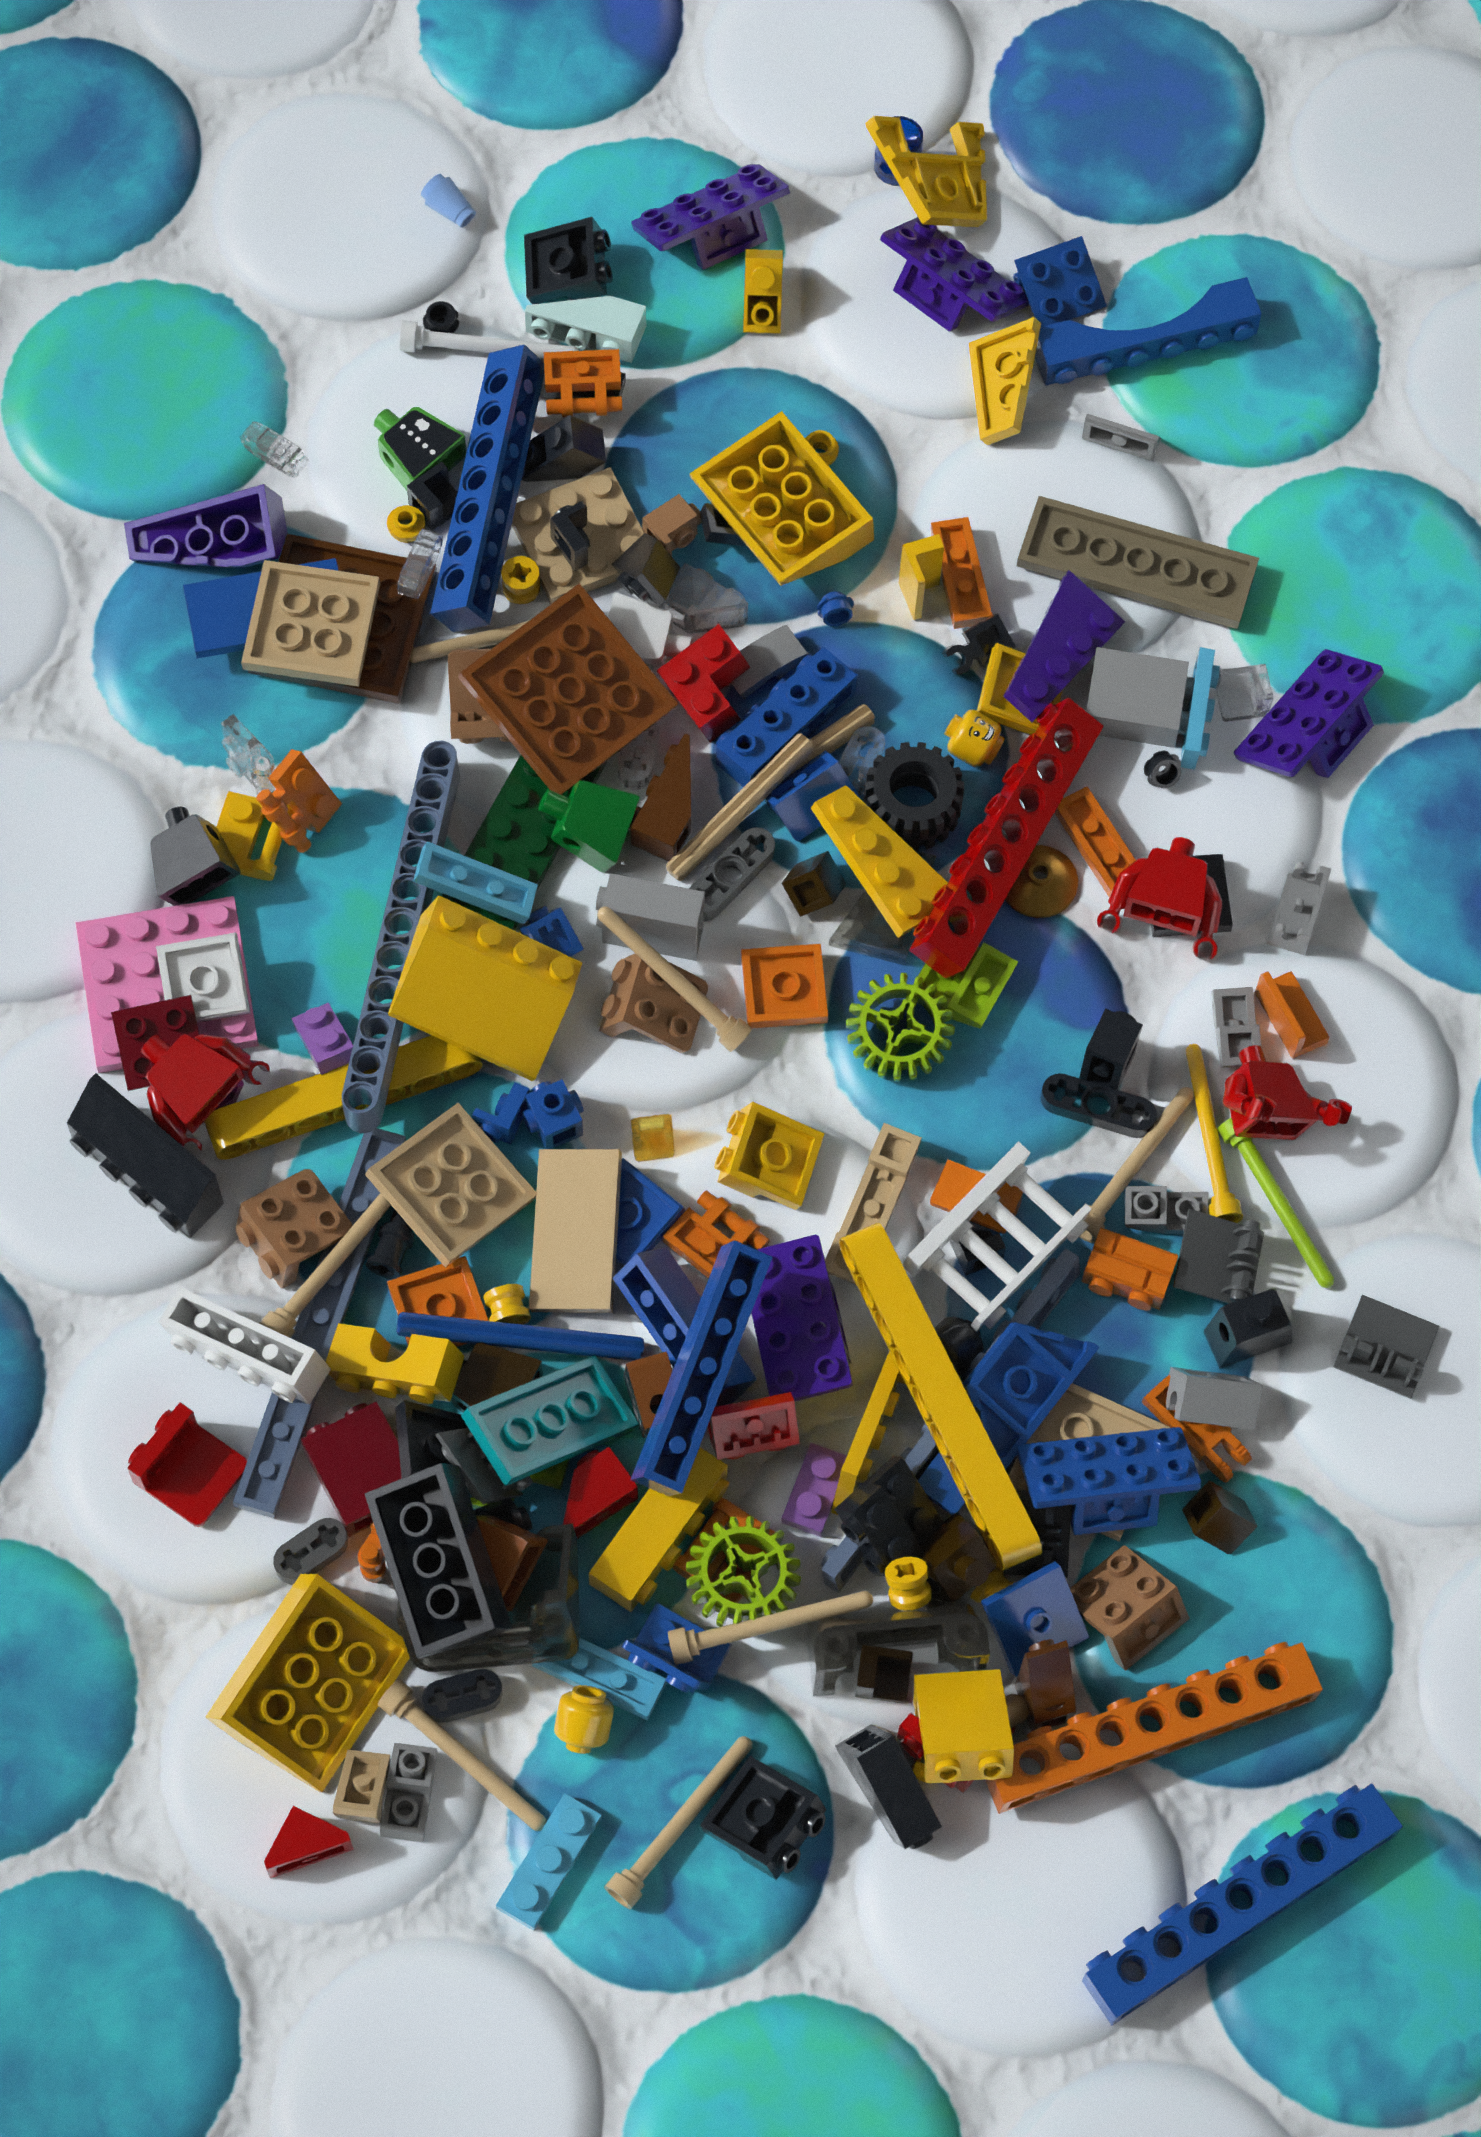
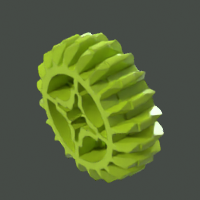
M904 972L900 974V983L893 984L890 974H885V987L882 988L877 981L871 980L869 987L873 994L870 995L866 991L859 990L857 998L864 1005L851 1003L849 1012L858 1018L846 1020V1028L856 1030V1032L847 1036L848 1044H861L853 1051L854 1057L856 1059L862 1058L868 1054L869 1056L864 1062V1068L870 1070L878 1063L880 1065L878 1077L884 1078L887 1070L892 1069L894 1070V1081H900L901 1070H908L910 1080L917 1079L916 1067L918 1066L921 1067L924 1073H931L932 1067L928 1059L930 1058L935 1063L941 1064L944 1061V1056L938 1049L950 1050L952 1047V1042L943 1036L955 1034V1026L944 1023L953 1019V1010H940L947 1004V997L943 995L933 999L932 997L937 991V986L932 983L925 990H922L923 977L921 976L915 978L913 985L907 984L908 976ZM905 998L896 1010L887 1011L880 1009L879 1012L874 1010L878 1005L887 1000ZM917 1003L921 1004L930 1014L934 1024V1033L925 1030V1025L918 1023L914 1019L913 1014ZM907 1011V1028L912 1029H903L894 1042V1025H898L900 1020H903ZM868 1021L876 1024V1028L887 1035L888 1039L884 1052L871 1041L866 1028ZM923 1042L927 1044L923 1049L912 1055L895 1056L900 1048L907 1043L920 1045Z
M752 1516L747 1517L744 1527H739L736 1517H730L728 1530H725L720 1522H716L713 1524V1531L716 1537L707 1532H702L700 1534V1541L704 1547L693 1545L690 1549V1554L696 1560L686 1563V1571L694 1575L686 1580V1586L688 1589L698 1590L692 1595L694 1605L707 1602L702 1609V1615L705 1618L710 1617L715 1612L719 1613L716 1620V1625L719 1627L725 1625L727 1618L733 1619V1624H738L742 1621L755 1620L758 1617L773 1614L771 1610L776 1613L786 1611L788 1607L784 1601L795 1602L797 1598V1593L791 1587L801 1584V1576L793 1573L800 1568V1559L788 1558L795 1551L793 1543H786L780 1546L785 1535L782 1530L776 1531L772 1536L768 1534L770 1530V1522L768 1520L761 1524L760 1529L754 1528V1517ZM738 1544L756 1546L767 1554L763 1551L754 1555L747 1554L741 1550ZM723 1550L728 1568L719 1574L718 1580L711 1583L708 1576L709 1565L714 1557ZM735 1564L741 1567L744 1572L751 1570L750 1582L742 1575L736 1577L737 1566ZM776 1564L779 1574L778 1583L773 1591L764 1597L761 1592L762 1586L759 1579L768 1573L769 1567ZM733 1592L740 1593L749 1603H735L725 1599L720 1594L722 1593L725 1596Z

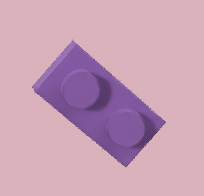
M329 1003L311 1008L305 1013L291 1018L297 1034L321 1075L349 1063L353 1044Z
M810 1443L782 1515L781 1523L821 1537L833 1506L841 1469L847 1455Z

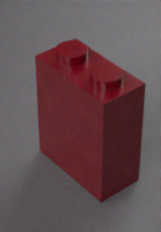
M377 1401L369 1405L366 1403L355 1405L345 1412V1417L331 1424L329 1422L317 1424L307 1431L306 1437L301 1439L304 1453L340 1522L344 1525L348 1537L365 1530L373 1523L365 1493L402 1479L398 1440Z

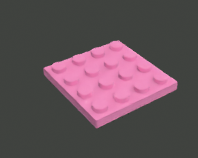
M234 896L76 922L98 1073L123 1069L111 1012L165 1000L156 946L237 933L250 1013L197 1022L199 1033L226 1037L241 1049L259 1046Z

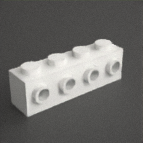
M179 1287L158 1321L172 1337L170 1344L188 1355H191L195 1350L204 1355L203 1359L207 1363L222 1371H225L227 1366L238 1371L237 1375L253 1386L258 1387L261 1382L272 1387L271 1391L276 1396L290 1403H293L296 1398L310 1405L331 1370L315 1349L182 1287Z

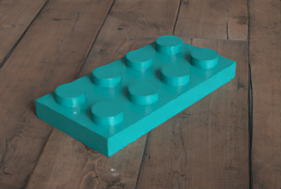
M595 1355L472 1405L461 1415L505 1486L632 1432L639 1424Z

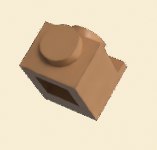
M678 494L642 518V530L644 533L656 538L672 556L673 550L684 548L694 540L697 535V526L702 523L700 511L693 503L688 504Z

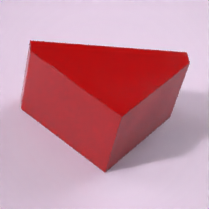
M293 1806L271 1846L264 1864L269 1877L273 1878L354 1849L347 1831Z

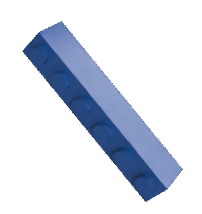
M735 1240L721 1246L630 1479L631 1481L666 1496L682 1493L773 1258L772 1256Z

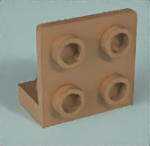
M1127 1546L1120 1547L1070 1588L1081 1617L1104 1635L1115 1663L1125 1671L1190 1619L1177 1586Z

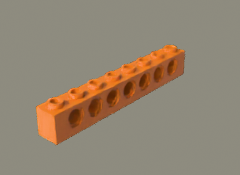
M1281 1642L1265 1649V1655L1250 1660L1248 1655L1241 1656L1224 1665L1225 1670L1211 1674L1209 1669L1202 1670L1188 1676L1185 1679L1186 1684L1171 1688L1170 1683L1162 1684L1147 1691V1697L1132 1702L1130 1697L1123 1698L1109 1704L1106 1707L1107 1712L1092 1716L1090 1711L1083 1712L1068 1719V1725L1062 1728L1052 1730L1051 1726H1044L1028 1733V1740L1013 1745L1012 1777L996 1780L985 1779L998 1814L1315 1701L1323 1688L1303 1642L1290 1647L1288 1642ZM1258 1675H1271L1277 1682V1689L1271 1690L1263 1687L1259 1682ZM1223 1687L1232 1689L1238 1696V1703L1231 1704L1225 1702L1219 1695V1689ZM1184 1701L1193 1703L1198 1708L1199 1716L1195 1718L1185 1716L1180 1710L1179 1703ZM1144 1715L1154 1717L1159 1723L1160 1730L1156 1732L1145 1730L1140 1724L1139 1717ZM1105 1729L1114 1731L1120 1738V1744L1117 1746L1105 1744L1100 1738V1731ZM1072 1744L1076 1746L1081 1758L1078 1760L1066 1759L1060 1752V1745ZM1023 1758L1034 1759L1040 1765L1041 1772L1036 1775L1025 1773L1020 1767L1019 1760Z

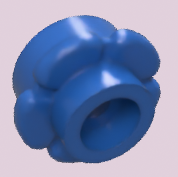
M830 592L823 596L822 600L818 603V616L828 626L843 625L853 616L852 608L854 601L851 597H847L841 592Z

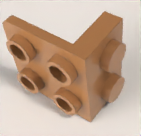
M491 649L453 650L448 654L451 739H459L461 743L474 744L483 741V738L498 737L502 742H510L458 678L461 671Z
M632 954L619 960L612 971L611 978L614 982L610 995L605 999L601 1008V1016L603 1018L599 1031L614 1037L633 1029L679 1053L689 1051L701 1014L637 954ZM670 963L702 994L707 995L708 984L705 980Z
M303 1169L242 1202L235 1229L241 1243L245 1247H251L258 1256L259 1265L263 1273L269 1279L274 1278L280 1288L283 1289L296 1281L300 1262L340 1241L352 1227V1223L316 1174L310 1169Z

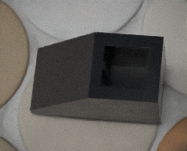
M569 415L532 438L529 442L522 481L539 482L578 479L606 463L603 429Z
M646 533L638 538L611 564L620 574L616 580L630 595L635 594L642 602L648 599L659 606L666 601L681 568L656 538Z

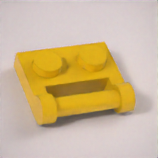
M228 791L216 828L219 830L240 868V875L271 881L274 879L277 866L274 863L283 840L280 835L281 829L275 822L271 823L260 859L251 860L250 858L265 817L261 811L262 806L256 797ZM288 804L287 813L291 817L294 814V811Z

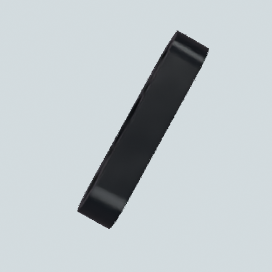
M1058 1073L1049 1076L1045 1080L1041 1091V1103L1050 1113L1133 1138L1144 1137L1155 1124L1157 1117L1155 1106L1144 1097L1066 1074ZM1058 1087L1065 1089L1066 1096L1062 1098V1101L1054 1100L1053 1092H1056ZM1078 1092H1082L1083 1095L1079 1108L1074 1107ZM1093 1097H1102L1109 1103L1110 1110L1105 1114H1094L1088 1109L1087 1102ZM1118 1103L1123 1105L1119 1120L1114 1119ZM1135 1110L1143 1112V1119L1139 1125L1132 1123L1131 1115L1135 1113Z

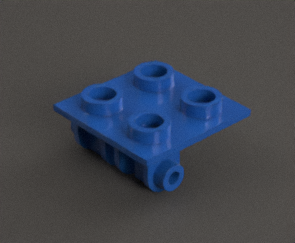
M1082 236L1014 260L1018 271L1013 274L1014 282L1024 287L1033 315L1041 323V327L1071 320L1107 307Z

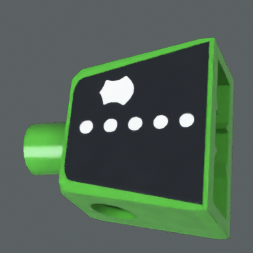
M420 407L411 408L401 418L396 416L391 410L384 409L374 420V427L382 433L378 438L380 458L406 491L408 484L439 463L443 462L448 467L449 472L466 457L465 435Z

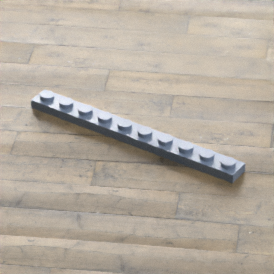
M378 1128L363 1134L338 1204L352 1223V1226L380 1194L378 1189L365 1176L367 1170L404 1143L406 1136ZM378 1222L299 1314L294 1328L295 1333L291 1339L315 1349L325 1362L337 1325L344 1322ZM338 1242L322 1250L316 1268ZM320 1388L310 1405L296 1398L293 1403L279 1398L273 1392L271 1393L233 1500L234 1507L275 1519Z
M1065 1248L1057 1259L1051 1258L1046 1263L1041 1272L1040 1282L1034 1290L1028 1289L1024 1292L1017 1304L1018 1311L1010 1321L1004 1320L995 1331L993 1344L1010 1323L1017 1322L1035 1327L1036 1329L1041 1327L1080 1275L1079 1256ZM980 1352L974 1358L969 1367L970 1374L986 1353ZM926 1423L922 1427L921 1438L913 1449L908 1447L900 1455L904 1458L917 1480L937 1454L940 1453ZM847 1536L839 1546L833 1545L826 1552L821 1562V1571L825 1585L837 1593L842 1590L863 1562L862 1557L864 1554L858 1545Z

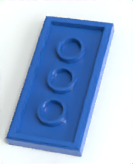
M336 558L299 564L338 571ZM262 571L183 585L197 659L244 650Z

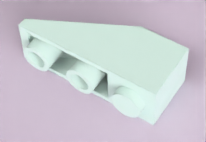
M613 296L527 305L525 309L526 332L533 334L539 339L555 340L569 346H574L579 350L619 349L620 360L632 363L646 328V306Z

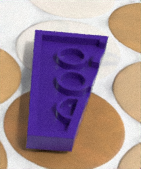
M1070 570L1063 576L1058 586L1059 588L1051 600L1025 656L1022 658L1003 695L1006 700L1031 722L1040 715L1045 707L1054 700L1095 656L1096 648H1102L1126 622Z

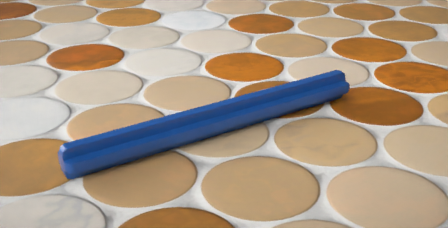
M401 1312L397 1318L396 1332L397 1335L403 1337H411L412 1334L449 1339L451 1342L484 1343L499 1347L585 1356L595 1355L596 1357L632 1361L641 1359L644 1354V1339L635 1336Z

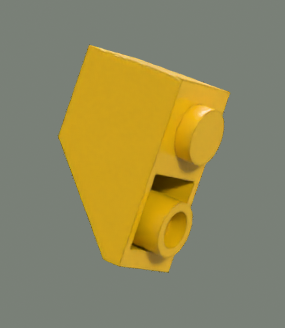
M746 249L743 332L781 333L783 250Z

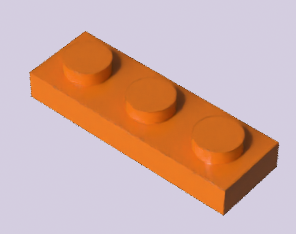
M969 517L932 522L930 527L931 536L939 534L944 545L941 578L953 628L959 629L974 626L991 616L992 612Z
M1088 786L1064 797L1057 807L1055 815L1107 895L1110 896L1119 873L1136 860Z

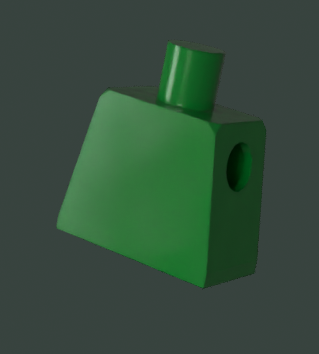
M578 781L571 787L566 796L547 789L541 799L539 811L557 819L551 835L554 842L598 871L605 873L618 861L640 796L587 781Z

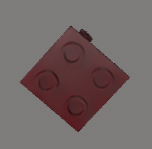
M191 995L111 1012L128 1091L146 1088L151 1085L145 1076L155 1064L141 1053V1049L153 1035L157 1034L170 1046L183 1034L191 1038L200 1035Z

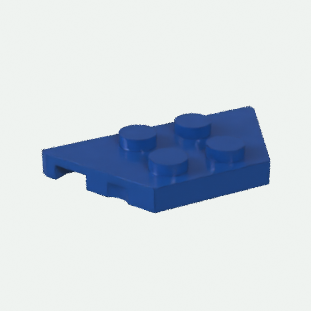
M1017 1322L1010 1323L965 1380L963 1386L1005 1470L1016 1457L1017 1446L1026 1444L1099 1349L1097 1344L1072 1339L1051 1331H1042Z

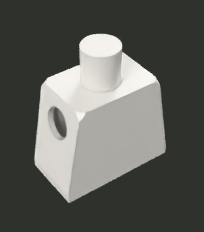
M614 592L608 615L609 620L655 676L659 677L660 675L656 670L665 664L666 657H675L691 645L692 637L672 634L673 614L669 610Z

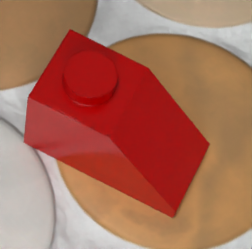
M607 1447L600 1453L598 1450H593L577 1462L578 1467L573 1472L563 1522V1537L568 1545L638 1499V1486L634 1481L630 1480L631 1476L610 1447Z

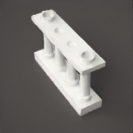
M1019 1141L907 1255L903 1263V1267L913 1277L923 1268L927 1272L933 1270L975 1309L979 1315L974 1319L971 1327L976 1332L984 1324L991 1329L1007 1312L1002 1305L1066 1239L1074 1243L1089 1226L1084 1220L1091 1211V1207L1085 1203L1074 1216L1071 1215L1026 1173L1028 1168L1024 1166V1163L1031 1152ZM1005 1183L1011 1187L1016 1185L1061 1227L1059 1232L1047 1244L1040 1240L999 1202L1001 1197L997 1192ZM978 1211L983 1215L988 1213L1034 1256L1019 1273L971 1230L973 1225L969 1220ZM951 1239L956 1244L960 1241L1007 1285L991 1302L943 1258L945 1253L941 1249Z

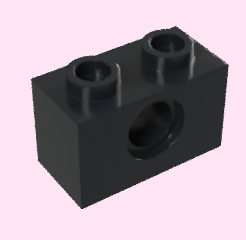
M1105 1008L1086 1048L1079 1078L1119 1090L1135 1056L1143 1024L1137 1022L1133 1016L1126 1012H1113Z

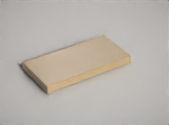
M539 1149L529 1310L531 1312L613 1313L615 1281L612 1278L615 1276L622 1164V1152L620 1149Z

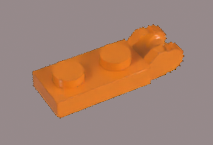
M1168 1375L1143 1397L1142 1403L1162 1424L1170 1428L1180 1427L1190 1452L1200 1462L1203 1460L1207 1468L1216 1477L1225 1483L1233 1477L1232 1470L1213 1450L1222 1443L1226 1452L1236 1462L1244 1466L1252 1460V1456L1245 1446L1231 1433L1232 1429L1230 1427L1175 1419V1411L1167 1410L1166 1398L1170 1382V1375Z

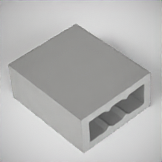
M1097 647L1086 712L1104 725L1099 736L1175 748L1178 734H1186L1189 711H1182L1183 700H1191L1194 683L1193 677H1187L1189 662Z
M610 873L607 887L600 886L595 909L599 910L605 906L611 908L659 954L696 961L704 928L705 892ZM597 917L596 927L602 928V943L629 948Z

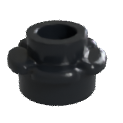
M434 302L426 310V315L423 317V326L426 330L434 332L454 333L460 324L459 320H457L459 314L448 302ZM445 320L444 323H439L438 321Z
M1165 750L1154 753L1153 757L1147 760L1144 765V774L1148 776L1147 781L1155 787H1172L1181 777L1182 771L1179 757ZM1161 766H1165L1162 771H1159Z

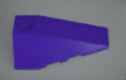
M265 484L124 523L128 554L131 561L246 568L264 563V560L278 559L288 533L282 497Z

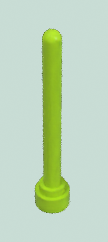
M1229 1118L1217 1128L1225 1144H1231L1233 1149L1238 1148L1318 1284L1322 1288H1330L1334 1284L1332 1273L1253 1143V1138L1236 1137L1232 1118Z

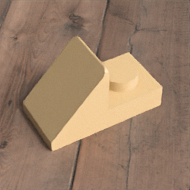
M347 1750L333 1804V1814L337 1818L381 1823L383 1794L390 1768V1754Z

